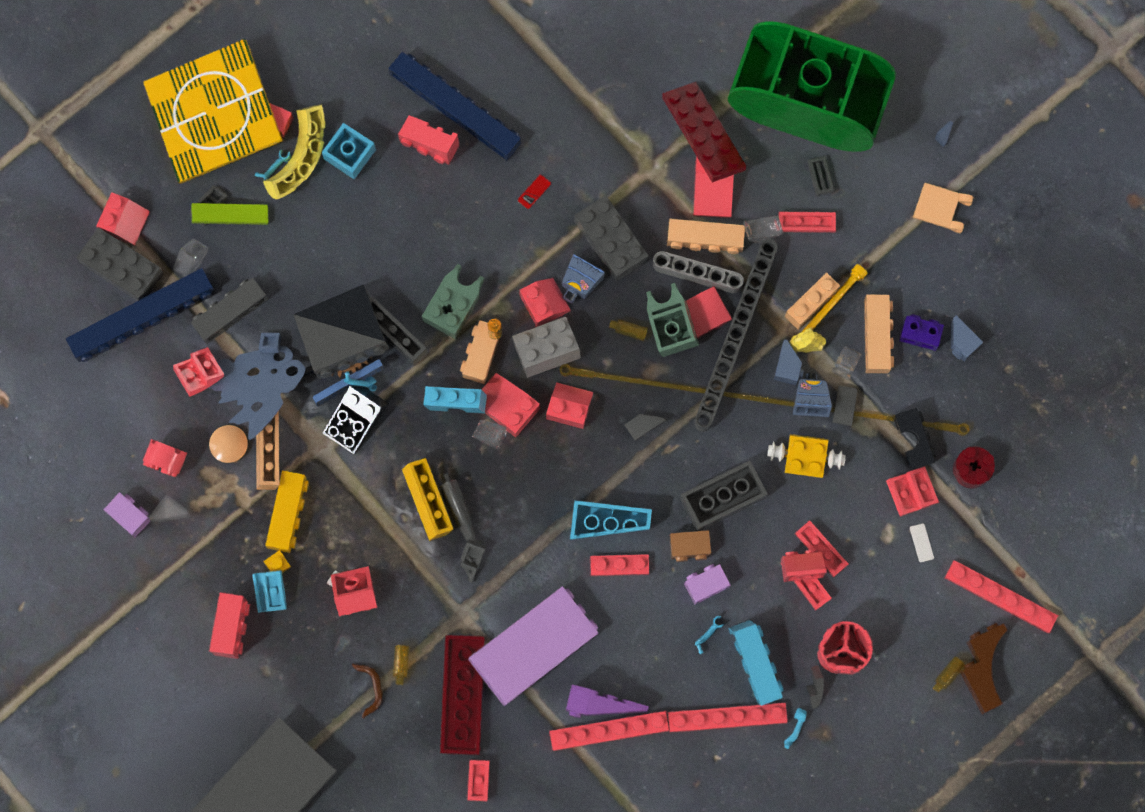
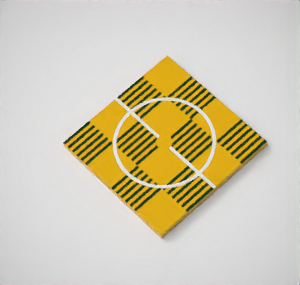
M246 39L144 81L176 178L180 184L283 141Z

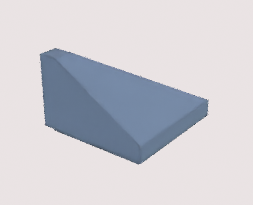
M949 121L935 136V140L942 147L947 143L953 125L952 121Z

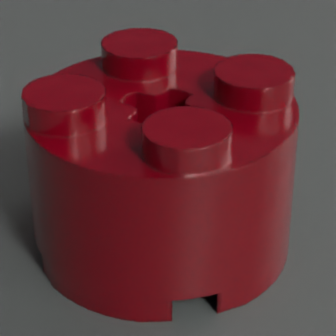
M981 447L966 448L953 463V474L957 482L969 489L983 486L992 477L995 469L994 457ZM972 464L975 465V471L972 470Z

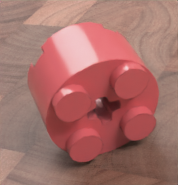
M151 439L143 458V465L155 470L162 468L160 472L176 477L181 471L187 453Z

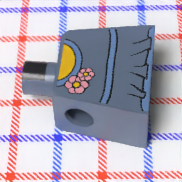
M573 254L562 281V286L567 289L563 299L569 303H573L577 296L586 299L603 280L605 272Z
M807 373L806 379L799 380L793 415L829 417L832 404L827 382L817 380L816 373Z

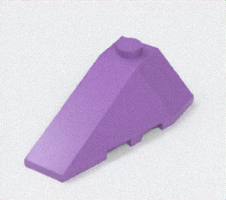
M572 685L566 711L570 712L569 716L581 718V715L595 716L647 712L649 706L624 699L620 701L612 695L603 694L601 696L597 693L598 691Z

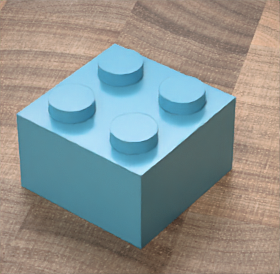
M343 123L322 151V155L325 161L355 179L376 151L374 142Z

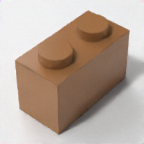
M709 530L671 533L669 536L671 559H676V562L688 561V558H695L697 561L706 560L711 555Z

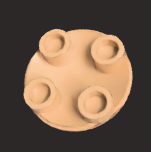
M225 425L215 430L209 442L212 455L224 463L238 462L244 456L248 447L245 433L233 425Z

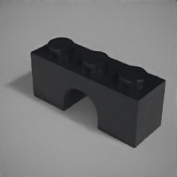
M914 408L895 414L893 419L898 434L909 432L917 440L915 448L905 452L910 470L912 471L935 463L936 454L934 448L929 446L930 436L928 430H924L922 422H924L922 412Z

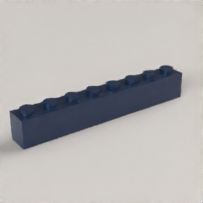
M402 51L388 68L389 74L508 161L521 145L520 135L513 129H507L500 119L496 118L495 120L485 108L482 107L480 109L470 97L465 98L462 96L460 90L455 86L450 87L447 85L445 79L440 75L435 76L432 74L431 69L424 64L420 65L416 62L417 59L413 55L405 54Z
M203 268L65 339L77 361L86 362L92 359L94 354L98 352L104 353L110 349V346L125 342L127 337L141 334L148 326H156L162 319L177 315L179 310L191 308L195 305V302L210 298L215 291Z

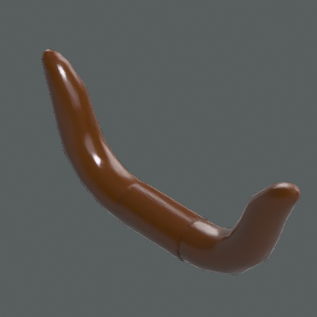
M352 664L354 669L368 673L372 678L375 701L363 712L362 718H365L376 711L382 703L381 683L379 675L370 666Z

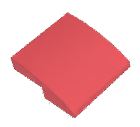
M711 287L686 300L697 338L733 320L715 287Z
M208 347L191 353V359L173 365V370L189 397L204 391L224 377L222 369Z
M925 467L909 471L906 474L890 478L886 481L900 516L939 503Z

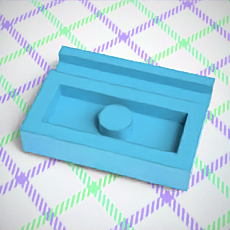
M282 570L252 574L258 613L287 609Z

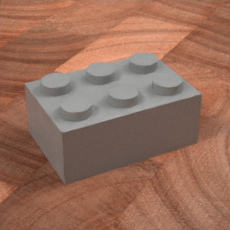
M566 317L512 336L515 349L527 378L581 358L578 344Z

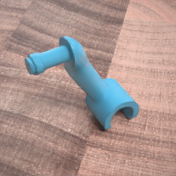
M348 371L345 372L346 378L344 382L346 384L367 387L370 391L377 389L375 385L377 381L372 376L366 378L365 381L349 378L350 373Z
M716 616L709 630L695 642L699 654H703L700 644L708 640L717 628L719 629L724 626V624L717 625L715 623V620L722 618L721 616Z
M797 708L794 718L798 722L792 735L784 741L786 749L798 738L802 724L806 719V710Z

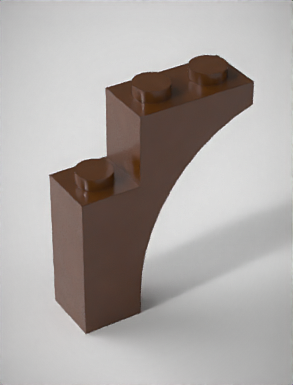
M995 623L987 627L988 631L983 634L980 631L969 636L971 640L966 642L977 663L975 664L972 661L964 665V670L960 673L981 714L1002 705L993 683L992 659L999 640L1007 631L1004 623L1001 625Z

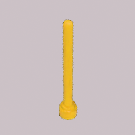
M856 264L852 268L849 279L802 332H805L808 328L814 329L853 284L866 277L868 273L862 266Z

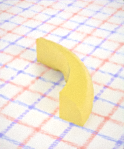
M322 105L296 110L299 134L294 153L279 173L263 181L266 190L272 198L280 199L296 190L310 176L317 165L324 145L325 118Z

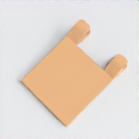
M924 183L913 218L948 228L956 233H962L964 224L952 221L958 202L971 206L973 196Z

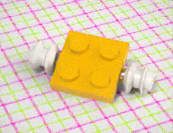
M790 434L788 449L785 450L783 443L780 446H776L773 441V444L768 446L767 456L771 457V461L774 457H778L779 462L785 455V473L823 478L825 462L827 460L829 468L837 465L840 470V467L845 464L846 455H842V451L839 454H835L834 449L828 455V439Z

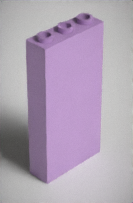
M562 586L468 659L503 706L515 699L598 634L597 625L592 619H587L584 615L586 611L580 604L577 605L573 601L574 596L568 588L564 589Z

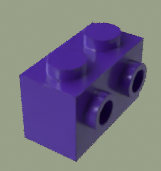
M917 315L906 316L899 342L936 351L939 347L944 325L932 319L928 321L922 320Z

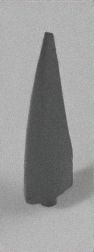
M448 473L441 475L444 484L440 486V490L457 526L466 541L476 542L469 511L457 480H451Z

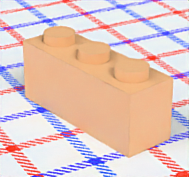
M825 273L787 310L785 318L799 330L839 290L840 285L828 273Z
M480 320L478 326L474 325L472 331L474 339L467 346L466 354H468L466 361L463 360L460 371L463 372V378L485 384L502 333L500 326Z

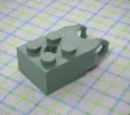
M459 264L444 277L422 315L424 323L455 340L475 308L474 306L479 300L480 289L484 282V277L480 276L478 280L469 286L461 285L458 281L459 273L462 269ZM451 309L452 313L448 312L445 314V310Z
M676 283L671 284V298L666 303H658L651 291L646 292L650 324L658 351L663 357L699 346L687 303L680 294ZM676 328L677 332L672 334V330Z

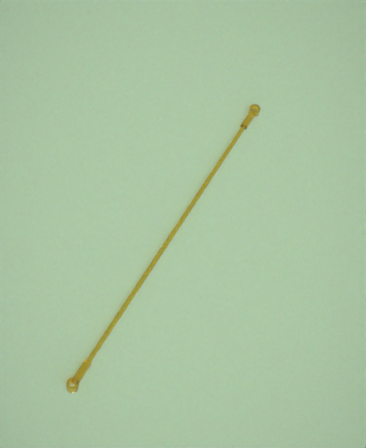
M568 364L561 365L560 374L564 377L569 375L588 378L598 377L705 393L706 391L704 388L596 373L593 370L572 368ZM566 367L569 369V372L563 373L562 369ZM724 392L723 394L725 397L794 407V402L730 392ZM831 408L830 412L834 413L835 408ZM854 411L853 415L894 422L892 416ZM922 422L923 426L933 427L937 430L957 432L960 436L967 435L970 430L969 426L965 423L955 425L941 422ZM960 427H965L966 432H961Z

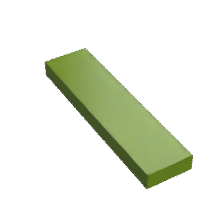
M192 203V223L267 225L268 205Z

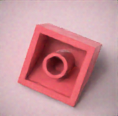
M111 192L96 227H99L118 240L135 246L150 211L128 198Z
M554 278L536 281L519 290L520 297L536 327L549 323L571 311L566 300L563 299V295Z
M556 382L546 419L584 429L593 392Z
M807 550L805 554L787 552L785 553L786 556L781 558L784 582L823 578L826 574L822 552L817 553L816 550Z
M369 566L331 575L333 594L339 616L377 608Z

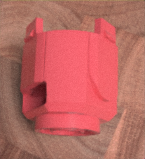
M847 621L839 622L832 625L823 636L824 638L818 645L819 650L817 652L818 660L825 670L831 673L853 675L862 670L869 662L873 651L872 640L866 629L864 630L860 625ZM841 653L847 654L846 657H839L838 655Z

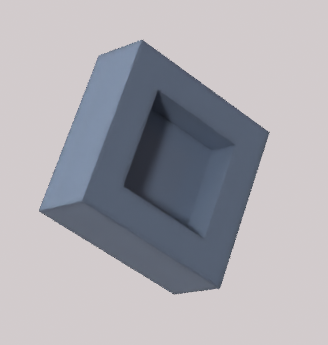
M261 333L258 348L260 353H279L280 333Z

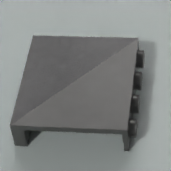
M364 285L293 314L311 365L319 379L330 377L337 371L346 370L356 363H363L368 358L381 355L390 349L384 339L370 302V295Z

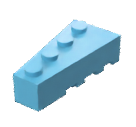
M574 501L570 540L650 530L652 509Z
M748 620L728 628L730 635L733 634L736 638L734 645L739 655L743 657L741 663L746 674L750 676L748 680L757 703L762 706L783 698L781 692L784 689L780 680H776L775 673H777L774 663L769 661L768 655H770L767 644L762 642L763 632L760 625L756 626L754 622Z

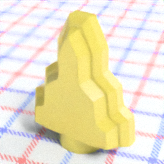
M808 328L805 332L793 336L789 343L795 352L809 353L811 351H822L826 345V339L821 334L814 332L813 329Z

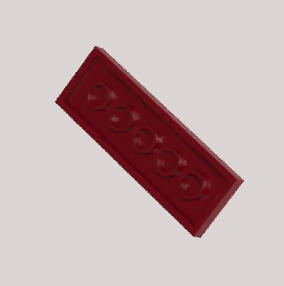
M697 82L662 94V99L711 182L746 171V164Z
M445 635L440 754L480 755L483 678L468 659L484 647V636Z

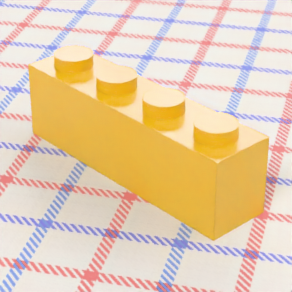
M424 458L408 463L402 471L429 541L448 535L454 529L427 459Z
M282 470L265 545L267 549L290 553L291 548H295L297 539L294 537L295 529H299L301 518H298L299 511H303L305 503L302 497L303 493L307 492L309 481L306 480L307 478L303 474Z

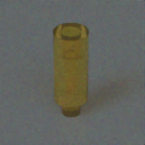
M491 319L487 324L488 335L491 339L496 340L502 336V326L498 319Z
M620 319L618 322L611 320L609 325L610 328L616 329L615 333L641 341L645 340L648 331L646 327Z
M395 645L393 677L396 678V685H403L404 678H407L409 646Z
M954 656L935 679L936 684L933 689L937 693L942 688L946 689L964 668L965 664Z

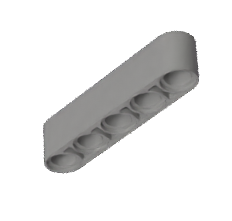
M664 251L657 252L653 259V268L663 274L708 287H715L729 293H738L743 286V276L738 272ZM664 259L667 263L665 265H659L657 263V260ZM682 264L685 269L677 270L675 265ZM700 269L703 274L696 276L693 271ZM718 274L721 280L714 281L711 276ZM735 279L739 282V285L732 286L729 281Z

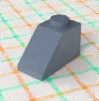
M956 315L951 321V349L957 359L966 361L982 345L983 341Z
M784 340L782 343L774 380L796 385L797 381L802 379L804 369H801L802 362L788 340Z

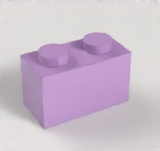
M119 492L103 510L135 538L151 521L147 517L149 513L141 506L139 508L133 505L135 501L128 494L123 496Z
M714 564L704 568L705 572L699 575L696 572L686 577L687 581H685L684 585L694 605L730 587V583L720 564L717 566Z

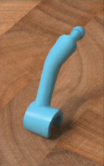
M280 150L279 158L265 174L257 172L255 176L262 177L264 180L268 179L283 162H288L291 159L290 152H288L287 157H282L283 151Z

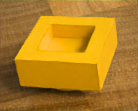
M280 550L264 561L270 571L282 570L283 573L291 567Z

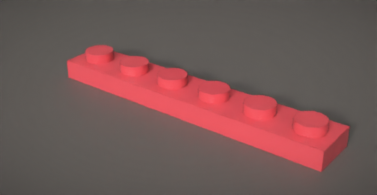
M955 560L944 577L1048 634L1058 618V615Z
M786 703L668 712L669 732L787 723Z
M666 711L549 732L552 750L556 751L669 731Z

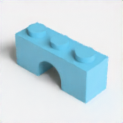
M426 386L423 405L431 411H448L449 408L464 410L467 413L485 414L487 394L481 389Z

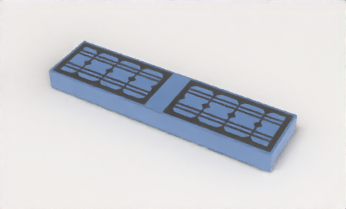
M379 359L351 374L349 378L364 381L366 378L384 370V367ZM344 379L312 398L318 407L347 391L351 385L346 384Z

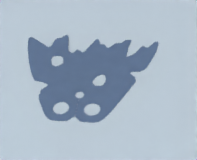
M280 346L279 352L285 353V358L282 361L274 360L273 356L275 353H260L259 350L238 355L234 363L229 359L217 361L224 373V377L208 389L212 388L214 391H222V399L218 402L219 404L237 400V405H243V409L229 423L239 425L249 422V440L259 434L282 407L283 401L280 393H288L295 389L305 373L304 365L299 360H292L293 353L286 346ZM291 366L298 368V372L294 376L286 374V370ZM257 367L260 370L258 375H247L253 368ZM277 369V373L272 374L271 370ZM255 402H261L263 404L257 412H254L251 406Z

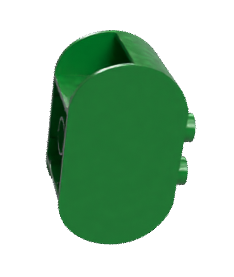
M773 21L760 22L752 27L728 95V102L738 113L758 124L830 148L861 152L869 150L873 146L896 78V71L887 60L871 51L789 24Z

